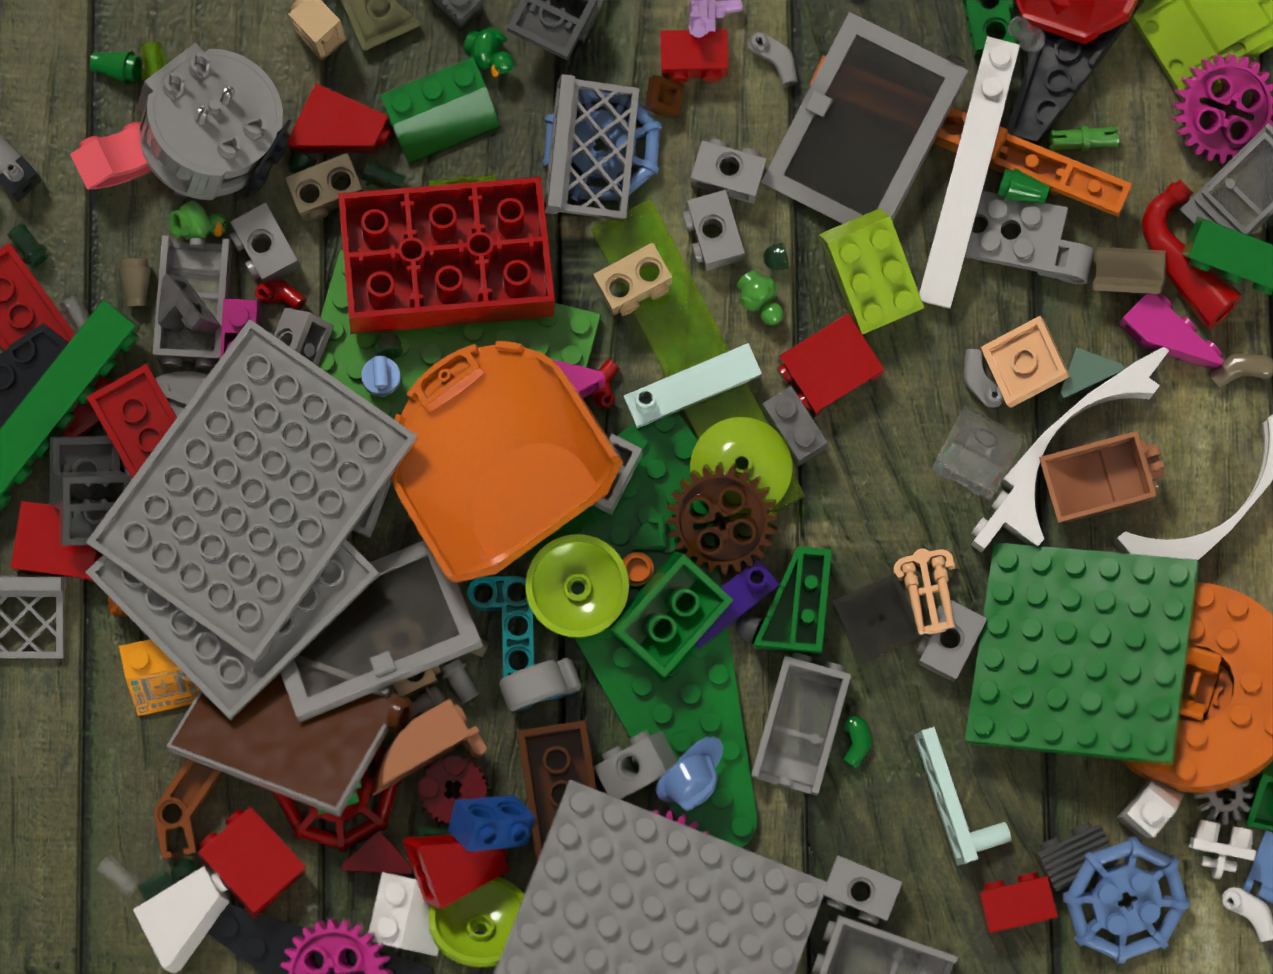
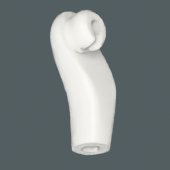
M1232 887L1227 889L1222 897L1224 907L1249 919L1256 930L1260 942L1272 940L1273 918L1269 906L1264 901L1240 888Z

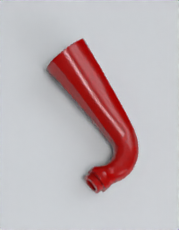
M1178 180L1176 183L1171 182L1165 191L1157 195L1148 204L1142 218V231L1150 250L1166 251L1167 277L1208 330H1211L1230 314L1241 301L1243 295L1213 269L1209 268L1207 272L1189 265L1191 258L1182 254L1186 245L1170 232L1167 227V219L1174 208L1185 205L1190 200L1189 197L1193 192L1181 180Z

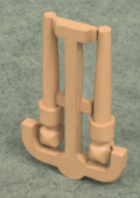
M923 548L918 549L913 555L899 559L894 565L896 582L902 581L905 576V586L909 590L911 605L920 635L924 633L931 635L945 632L946 629L954 627L947 584L949 578L945 567L949 570L956 568L953 556L947 550L928 551ZM931 561L932 567L935 570L933 572L935 582L937 583V585L931 586L928 565ZM914 564L921 567L924 582L923 588H919ZM940 592L946 622L939 623L933 593ZM923 595L927 597L932 625L928 626L923 624L919 596Z

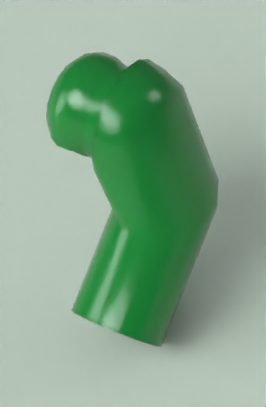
M850 716L844 722V730L850 734L852 746L846 753L843 761L857 769L872 746V739L866 720L861 717Z

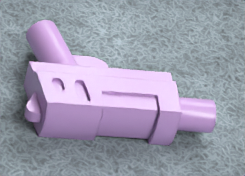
M690 0V34H693L696 38H701L708 34V31H715L716 17L721 18L728 13L742 12V1Z

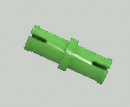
M1082 125L1078 129L1050 130L1049 144H1052L1050 145V150L1055 152L1080 149V152H1089L1091 148H1117L1119 146V134L1116 133L1119 130L1117 126L1088 128L1087 125Z

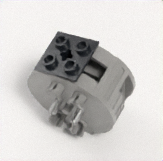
M196 42L144 81L137 108L142 112L139 129L140 146L148 166L165 185L178 193L196 199L213 200L217 196L234 193L248 184L249 186L245 194L247 198L254 188L259 191L267 180L268 172L273 164L276 165L286 150L285 146L292 136L287 133L291 120L288 119L282 129L283 107L279 93L270 77L258 65L244 56L227 50L208 49L204 52Z

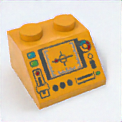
M151 639L119 646L125 679L138 717L188 706L193 703L200 689Z

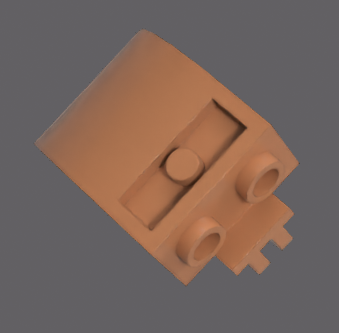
M1138 431L1039 457L1058 523L1091 518L1152 502L1157 496L1156 492L1159 490L1157 479L1165 477L1163 470L1165 464L1164 461L1160 460V447L1157 448L1156 443L1147 446L1144 439L1140 440Z
M451 699L415 718L391 742L379 760L372 779L371 797L431 764L436 759L452 752L462 744L472 758H479L485 753L486 745L478 733L477 726L468 730L465 725L467 719L463 710L458 705L454 706Z

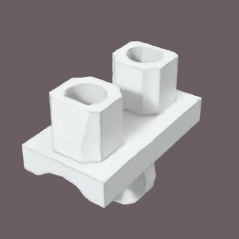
M1200 820L1195 837H1190L1188 847L1216 853L1215 858L1203 855L1201 859V866L1212 868V878L1220 880L1223 870L1236 872L1237 862L1226 860V855L1255 860L1256 850L1251 849L1252 830L1232 826L1229 844L1217 842L1220 823Z

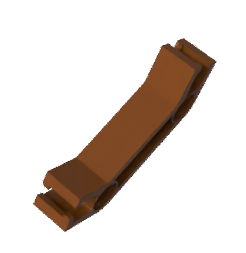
M190 759L185 761L154 809L155 824L163 860L168 861L179 858L178 852H172L170 832L183 828L189 848L183 849V855L192 856L198 854L200 847L194 818L225 774L224 772ZM178 805L182 810V816L178 822L170 824L165 817L166 811L170 806Z

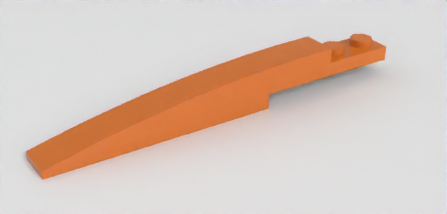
M823 55V57H822V59H821V61H820V63H819V65H818V67H817V69H816V72H815V74H814V76H813V78H812V80H811V82H810V84H809L810 87H811V85H812V83H813V81H814V79H815V77H816V75H817V73H818V71H819V69H820L822 63L824 62V60H825V58H826V56H824V55ZM844 63L841 64L826 93L830 97L913 135H916L934 99ZM952 107L934 144L957 154L967 113ZM999 126L988 168L1003 174L1005 168L1013 170L1015 167L1042 183L1050 185L1048 193L1056 196L1060 193L1114 216H1120L1132 189V183L1008 134L1006 128Z

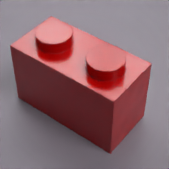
M727 29L708 31V34L701 38H696L693 34H690L689 30L660 31L661 77L678 83L686 82L688 78H701L705 82L720 81L722 77H728Z
M1038 872L1017 876L1019 883L1005 886L1004 879L983 884L985 891L977 893L987 934L1058 917L1048 876L1039 878Z

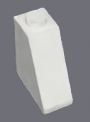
M1156 780L1147 781L1116 819L1141 841L1153 838L1176 812L1185 792L1175 791L1174 788H1170Z
M204 866L133 909L163 969L173 974L182 969L230 902L225 893L228 887L217 874Z

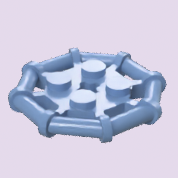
M579 89L578 101L581 105L584 104L586 111L592 108L591 102H600L593 91ZM601 92V93L604 95V97H606L607 95L610 94V93ZM616 94L608 102L618 103L616 112L622 115L625 108H630L631 96ZM639 101L636 119L643 127L635 129L632 165L639 168V170L630 177L629 195L652 175H657L660 170L658 167L660 130L663 127L661 122L656 121ZM608 110L594 111L590 114L601 130L615 120ZM554 113L551 115L547 114L544 120L546 122L544 159L541 161L543 168H548ZM586 119L575 126V134L583 144L597 134ZM618 123L605 133L616 148L626 142L627 134ZM646 136L645 160L635 156L636 139ZM595 141L586 147L597 162H600L611 153L610 150L606 153L603 150L596 152L593 149L596 146ZM575 142L573 143V152L579 148ZM625 148L620 151L623 157H625ZM582 151L572 158V164L582 175L593 167ZM615 156L601 166L613 181L623 173V166ZM595 170L583 181L587 185L590 179L602 178V176ZM571 174L569 185L575 181ZM617 183V187L621 190L622 184ZM579 184L568 191L572 195L571 199L577 202L579 199L590 200ZM588 186L594 195L605 188ZM612 189L598 198V200L618 201L620 204V199Z
M1129 837L1128 841L1094 853L1090 851L1084 855L1086 859L1068 892L1063 893V901L1067 903L1075 930L1074 940L1079 946L1086 945L1107 955L1118 964H1124L1127 959L1161 947L1165 949L1169 946L1167 942L1185 909L1190 908V900L1185 894L1178 869L1179 860L1176 856H1168L1140 842L1138 837ZM1139 856L1156 866L1150 871L1143 870L1136 865V858ZM1125 857V862L1107 869H1104L1102 864ZM1095 870H1097L1099 876L1097 877L1098 883L1095 889L1092 887L1090 892H1084ZM1163 875L1167 877L1172 896L1161 895L1157 880ZM1124 892L1134 896L1133 901L1127 907L1118 905V901L1123 899L1122 894ZM1083 903H1090L1094 919L1088 924L1081 905ZM1162 906L1170 907L1157 931L1152 924L1159 919L1160 909ZM1101 928L1109 930L1116 935L1115 944L1096 936L1095 933ZM1146 929L1152 935L1126 945V939L1129 935Z

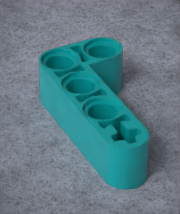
M520 576L480 577L470 583L467 594L473 607L480 611H502L504 678L520 671L514 670L510 666V659L515 653H524L528 656L529 662L525 668L535 665L534 614L529 606L527 596L519 602L512 601L508 597L509 590L513 586L522 585L526 588V579ZM480 586L492 588L493 596L488 602L481 603L475 600V591ZM515 619H523L528 623L526 633L521 636H515L509 632V625ZM533 705L516 712L528 711L530 708H532Z

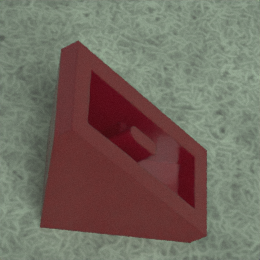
M380 830L342 864V870L349 872H384L414 875L410 862Z

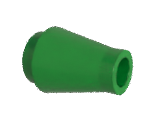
M94 51L90 59L91 71L99 72L129 84L139 80L142 72V58L135 55L133 51Z
M1015 167L1013 170L1005 168L997 194L1005 196V200L1044 204L1050 185L1042 183Z

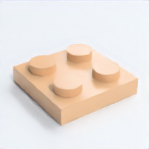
M1041 316L981 347L1002 396L1010 408L1071 377L1046 322Z

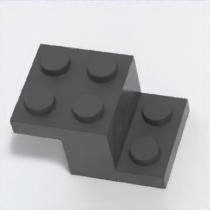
M521 0L507 26V31L568 60L577 41L579 40L584 43L605 0Z
M109 436L50 437V505L60 510V545L62 546L89 545L86 543L131 481V475L120 471V456Z

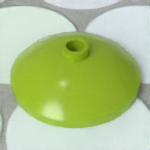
M749 417L728 418L707 429L693 449L690 473L696 470L703 476V467L706 464L709 465L712 472H715L719 462H722L725 471H729L732 464L738 459H745L748 462L747 468L750 469L748 479L752 481L760 476L761 480L757 487L759 489L770 487V491L765 496V499H776V506L786 494L792 477V458L782 436L765 422ZM737 468V474L741 475L744 470ZM728 490L725 492V498L729 503L739 504L742 502V497L737 491ZM745 508L726 517L730 518L733 515L751 513L752 511L750 508Z
M566 535L549 542L535 555L526 576V596L533 614L546 628L566 637H589L604 631L619 618L628 599L629 578L623 560L609 544L589 535ZM575 583L584 585L585 589L582 594L576 595L571 591Z
M497 877L442 909L431 905L428 925L435 945L450 959L467 966L489 967L497 965L523 900L524 893L508 880ZM483 931L485 932V934L480 935L476 934L475 932Z

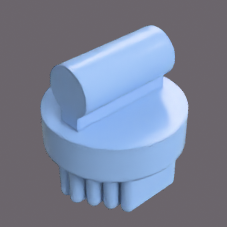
M385 356L373 357L362 369L363 386L374 396L385 398L387 395L392 394L399 386V368L394 361Z

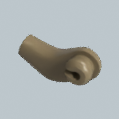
M1234 354L1228 357L1209 378L1219 389L1239 377L1248 376L1269 379L1273 376V359L1267 355Z

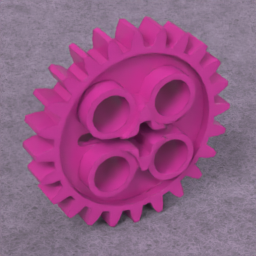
M1231 53L1227 54L1224 61L1222 55L1214 54L1213 64L1208 59L1203 58L1201 59V70L1197 67H1190L1193 75L1191 79L1186 77L1180 78L1186 87L1184 90H1174L1181 97V101L1173 102L1171 106L1180 109V113L1174 115L1171 119L1182 123L1175 132L1180 135L1187 134L1182 144L1185 146L1194 144L1191 153L1200 155L1204 151L1203 159L1211 161L1215 156L1216 162L1224 164L1227 156L1231 160L1266 124L1269 123L1273 127V121H1271V116H1273V95L1270 94L1273 90V83H1265L1270 75L1269 72L1261 71L1258 73L1261 64L1252 62L1248 66V57L1240 56L1237 60L1236 55ZM1216 79H1220L1222 89L1219 94L1214 96L1211 91L1212 83ZM1250 89L1252 100L1250 104L1244 106L1241 100L1242 95L1246 90ZM1205 97L1250 113L1252 119L1247 120L1200 103L1199 99ZM1208 111L1211 117L1210 122L1202 128L1199 122L1200 116L1203 112ZM1238 121L1241 127L1240 133L1235 138H1232L1230 136V127ZM1259 144V145L1255 148V150L1261 151V150H1262L1261 144ZM1249 153L1245 158H1251V153Z
M333 918L328 920L327 927L323 921L315 922V931L310 926L302 929L305 939L301 936L293 937L292 940L297 949H285V953L292 959L280 964L281 967L289 970L288 974H326L335 971V973L364 971L365 974H393V970L383 969V964L390 960V956L380 957L378 953L384 947V944L373 945L371 943L375 936L374 932L363 936V924H358L351 930L350 919L343 920L340 927L337 919ZM349 948L357 953L358 961L355 966L350 965L346 959V952ZM315 950L321 952L324 957L322 968L317 967L313 962L312 958Z

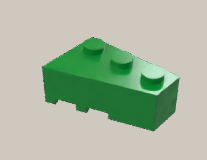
M797 546L752 649L821 655L832 549Z

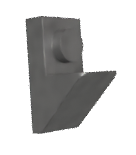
M165 274L162 278L158 324L174 331H180L185 325L193 332L199 330L213 335L221 325L190 283L171 274Z

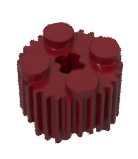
M450 755L447 758L444 756L443 761L436 759L435 765L430 764V770H424L426 775H422V780L419 782L418 793L422 796L419 799L421 802H424L422 807L427 810V814L432 816L434 820H438L441 824L445 822L448 826L456 800L453 796L450 799L446 797L448 793L447 786L450 783L456 785L459 782L462 784L459 790L462 796L457 800L489 797L487 795L489 788L486 786L489 783L485 779L486 775L475 762H470L468 758L463 760L459 755Z

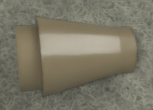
M148 258L121 259V268H118L127 307L147 306V293L152 267H148Z

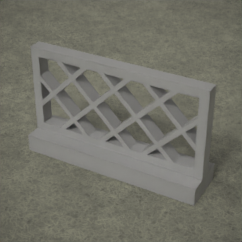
M562 74L556 88L544 202L545 213L557 214L562 212L626 220L640 88L578 80L572 75ZM579 89L593 91L600 102L586 111L578 101ZM601 92L610 93V94L607 95L606 97H604V95H603ZM616 94L631 96L630 108L622 115H619L608 102ZM604 105L615 120L601 130L590 114ZM577 109H578V111H579L582 115H581L579 118L576 119V114H577ZM629 115L627 125L623 119ZM586 119L597 134L583 144L575 134V126ZM617 123L627 134L626 142L618 148L605 135ZM600 137L611 153L600 162H597L586 147ZM575 142L579 148L573 152V143ZM624 148H625V157H623V156L621 155V153H620V151L623 150ZM582 151L593 167L582 176H579L571 166L572 158ZM615 156L623 166V174L613 181L601 166ZM595 170L598 171L608 184L596 195L593 194L583 181ZM571 174L575 181L569 185ZM622 180V186L620 190L616 184ZM577 184L590 198L582 206L567 204L568 191ZM612 189L620 199L619 211L605 209L598 198ZM594 203L597 208H592L588 206Z
M0 575V597H2L0 605L8 597H17L26 606L14 620L0 608V615L9 623L0 633V639L13 627L26 640L17 651H9L0 642V649L2 650L0 651V658H65V589H67V577L56 575ZM24 597L36 598L31 603H29ZM42 597H56V612L46 620L33 606ZM29 610L43 623L31 637L16 624ZM55 619H56V629L51 625V623H52ZM46 628L56 636V651H43L34 642ZM31 645L36 651L24 650Z

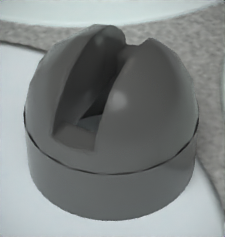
M748 614L740 617L736 622L737 634L742 640L754 644L764 619Z

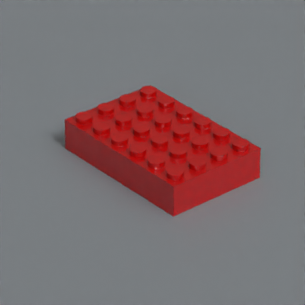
M541 177L338 193L351 334L554 317L555 298Z

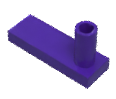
M759 558L754 561L752 567L748 566L721 587L733 601L695 643L698 649L707 644L780 586Z

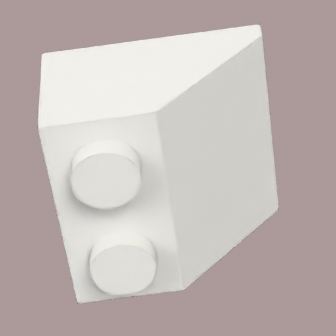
M382 872L368 933H375L372 940L375 943H383L388 946L438 956L439 949L430 935L428 925L431 904L424 901L416 879Z

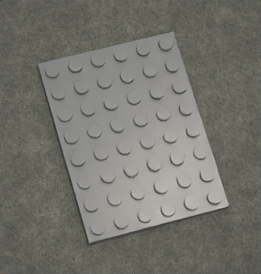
M249 319L86 543L257 663L417 441L418 436Z
M569 780L494 974H795L822 901L823 891L827 882Z

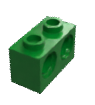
M961 0L973 59L982 57L987 39L986 32L990 29L999 30L1003 35V39H1001L1003 41L1015 44L1016 41H1020L1017 21H1011L1009 9H1013V0H994L997 6L993 9L984 8L979 0Z

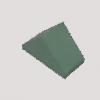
M1076 347L1067 367L1071 377L1063 380L1057 396L1059 403L1061 404L1105 383L1124 370L1122 363Z

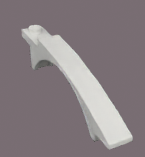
M987 36L919 292L922 302L948 309L951 308L1020 47L1019 44Z
M1162 347L1139 359L1088 393L1049 427L1001 481L1000 484L1011 492L1008 494L1003 490L991 506L996 512L988 521L983 517L973 529L971 534L976 538L971 546L982 553L999 529L1003 527L1026 545L1038 547L1044 540L1039 526L1035 507V482L1040 464L1039 457H1042L1048 443L1070 419L1095 405L1118 399H1150L1160 385L1149 377L1169 350Z
M1273 414L1262 423L1264 453L1258 479L1245 503L1230 519L1210 531L1182 539H1152L1125 531L1113 542L1120 552L1197 560L1205 555L1234 528L1273 480Z

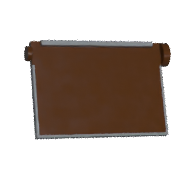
M298 655L294 658L308 697L356 677ZM279 673L232 720L200 690L166 747L169 752L340 816L388 730L402 732L408 725L413 711V702L411 699L391 693L390 689L384 687L299 723L281 673Z

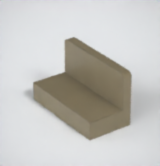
M1098 247L1096 278L1093 282V290L1161 294L1165 285L1166 251Z

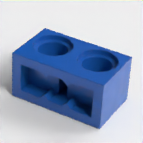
M515 795L455 800L448 831L468 852L528 846L535 815Z

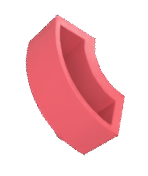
M139 121L128 124L117 134L106 137H89L79 144L80 148L70 154L86 189H102L119 185L152 171L143 156L140 146Z

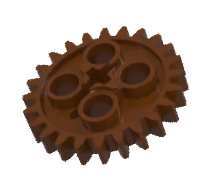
M719 462L715 472H712L709 465L706 464L703 467V476L696 470H693L690 473L692 483L683 478L679 484L684 492L674 490L671 496L678 502L669 503L667 507L668 510L676 513L669 516L666 520V523L676 525V528L670 531L669 537H680L675 549L686 547L688 551L685 556L689 559L693 556L697 557L696 566L698 568L704 562L709 563V573L714 571L716 565H721L723 574H727L731 564H733L737 572H740L743 560L752 567L755 561L753 554L763 558L766 552L761 545L771 547L773 540L766 534H776L778 527L769 523L777 520L779 517V513L769 511V509L775 506L776 499H765V496L770 491V487L759 489L757 486L761 477L758 476L752 481L748 479L749 468H746L741 475L737 474L735 463L732 464L729 471H725L722 462ZM728 490L737 491L742 497V502L739 504L729 503L725 498V492ZM693 501H705L709 506V512L706 514L696 512L693 508ZM745 508H750L752 511L751 513L731 516L725 525L722 520L713 521L719 512H721L723 517H726ZM713 521L712 523H709L704 527L698 529L694 527L695 523ZM741 522L749 524L753 534L750 536L740 535L736 530V524ZM707 532L715 533L720 539V544L717 546L708 545L704 540L703 534Z

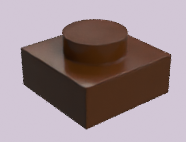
M658 75L650 77L644 109L671 119L680 116L684 85Z

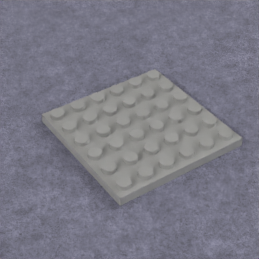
M345 539L257 663H255L106 556L100 557L86 571L88 576L230 720L380 575Z

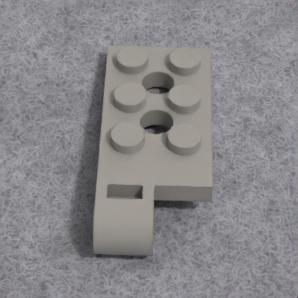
M982 191L975 218L982 217L986 219L988 226L981 233L971 231L965 258L1036 271L1040 276L1055 278L1068 283L1086 284L1094 249L1084 244L1062 240L1068 207L1048 203L1005 200V196ZM1010 223L1018 225L1021 229L1020 235L1012 240L1004 238L1001 234L1003 227Z

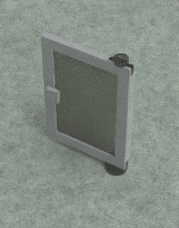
M849 12L761 183L841 224L879 208L890 215L893 222L964 86L963 83L969 73L964 68L966 62L950 53L944 59Z
M424 540L370 562L380 575L280 672L299 723L483 647L458 583H453L445 576Z

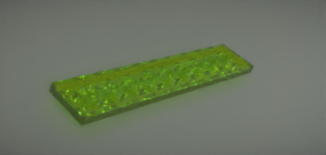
M652 199L627 210L625 221L609 219L591 228V232L608 265L653 242L672 275V285L668 286L670 290L666 294L654 300L648 297L638 302L640 307L633 311L666 378L730 351ZM647 267L640 272V276L645 281H653L659 276V273L655 268ZM618 283L624 296L627 295L629 288L623 283ZM747 383L683 409L698 440L711 426L728 418L749 417L768 424ZM741 458L735 462L740 470L748 467V462L745 459ZM793 472L786 494L769 511L777 512L805 497ZM741 522L744 528L749 526V524Z

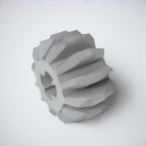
M1247 780L1236 786L1224 789V792L1230 793L1231 796L1229 800L1225 801L1226 805L1223 804L1221 798H1216V792L1218 791L1193 793L1194 799H1204V804L1199 805L1196 808L1197 811L1200 813L1209 809L1210 812L1206 820L1210 822L1214 821L1219 814L1220 825H1227L1229 816L1234 822L1240 821L1241 815L1238 810L1249 812L1251 809L1248 804L1242 801L1243 799L1253 798L1252 792H1243L1242 789L1248 786L1250 781Z

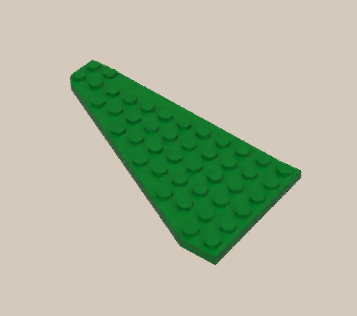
M678 412L638 429L634 423L617 435L642 448L643 455L613 514L610 515L591 505L528 550L526 553L531 562L546 544L559 537L572 534L589 535L606 542L619 554L622 560L633 552L646 554L654 564L653 576L674 552L684 555L687 553L686 547L675 549L680 537H669V533L676 528V525L666 523L669 516L676 514L667 509L669 503L678 502L671 496L674 490L684 492L679 484L683 478L692 483L690 461L693 449L698 441ZM702 500L693 501V508L696 512L700 514L709 512V507ZM664 514L666 550L632 551V540L639 527L651 517ZM712 521L695 523L694 527L698 529L712 523ZM707 532L703 534L704 540L708 545L716 546L714 533ZM693 556L690 560L696 565L697 557ZM704 562L699 569L721 588L719 565H716L714 571L709 573V563ZM575 583L571 591L576 595H580L584 592L585 587L581 583ZM629 585V594L625 607L645 585L640 587ZM728 627L700 649L694 644L666 677L660 675L638 657L608 629L589 637L575 638L630 738L646 730L649 735L662 731L677 761L695 743L706 737H716L721 740L723 754L715 769L717 783L711 797L688 811L684 810L675 801L667 802L670 810H674L676 820L685 813L687 814L686 825L690 826L693 822L699 821L698 831H709L710 836L740 848L746 846L756 831L757 813Z

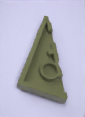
M340 0L362 51L421 26L420 21L395 0Z

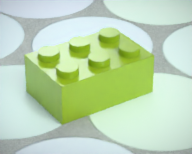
M879 208L818 234L848 314L862 335L924 308L892 219L884 210Z

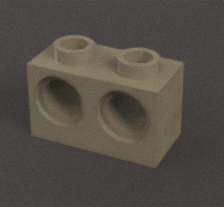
M348 153L285 177L302 221L308 219L310 222L319 221L327 217L329 211L339 208L338 193L363 191ZM339 178H348L351 180V184L346 190L338 191L333 188L335 181ZM308 190L319 192L318 199L313 203L302 201L304 193Z

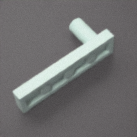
M749 343L626 394L623 397L638 429L761 377L762 372Z
M935 727L916 733L914 737L957 866L977 860V852L1010 842L1011 834L1005 822L969 832Z

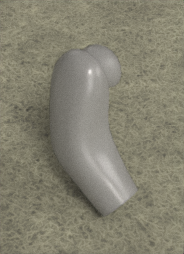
M757 32L753 34L748 42L750 50L754 54L770 61L776 67L782 87L797 84V73L790 49L765 33Z
M966 349L963 369L965 385L985 406L989 408L1000 406L1004 398L999 387L984 372L982 350Z

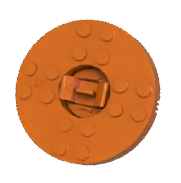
M1197 582L1174 765L1120 760L1128 769L1149 782L1156 780L1170 788H1174L1175 791L1206 793L1223 790L1243 783L1257 775L1273 761V615L1267 609L1239 591L1216 584Z

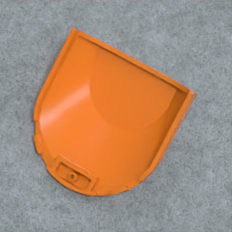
M495 341V345L478 347L474 344L459 349L439 360L410 388L406 394L410 399L406 403L401 415L396 414L394 420L416 434L418 439L391 475L393 486L443 573L453 583L489 576L501 571L608 494L623 463L622 458L566 373L542 352H536L514 342Z

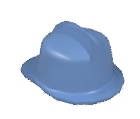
M706 737L695 743L660 778L656 788L659 799L665 802L675 801L686 811L699 806L709 799L717 783L715 769L723 754L721 740L716 737Z

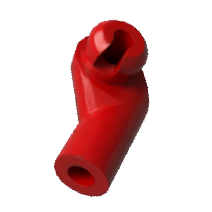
M284 280L261 283L255 289L256 298L263 303L285 302L292 309L301 310L307 302L304 296Z
M608 358L598 369L605 377V385L603 388L590 394L593 404L599 409L610 408L615 400L614 395H612L610 381L619 372L620 367Z

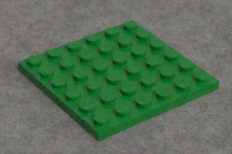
M994 542L983 616L987 620L980 633L965 742L973 745L1174 765L1199 561L1197 559Z

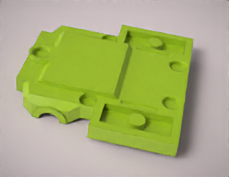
M1145 0L1131 19L1174 89H1185L1186 86L1180 78L1186 77L1191 79L1193 75L1190 67H1197L1201 70V59L1203 58L1208 59L1212 64L1214 54L1222 55L1224 61L1228 53L1235 54L1237 60L1240 56L1255 59L1273 47V0ZM1216 79L1212 83L1211 91L1214 96L1219 94L1222 89L1220 79ZM1205 97L1199 99L1200 103L1208 100Z

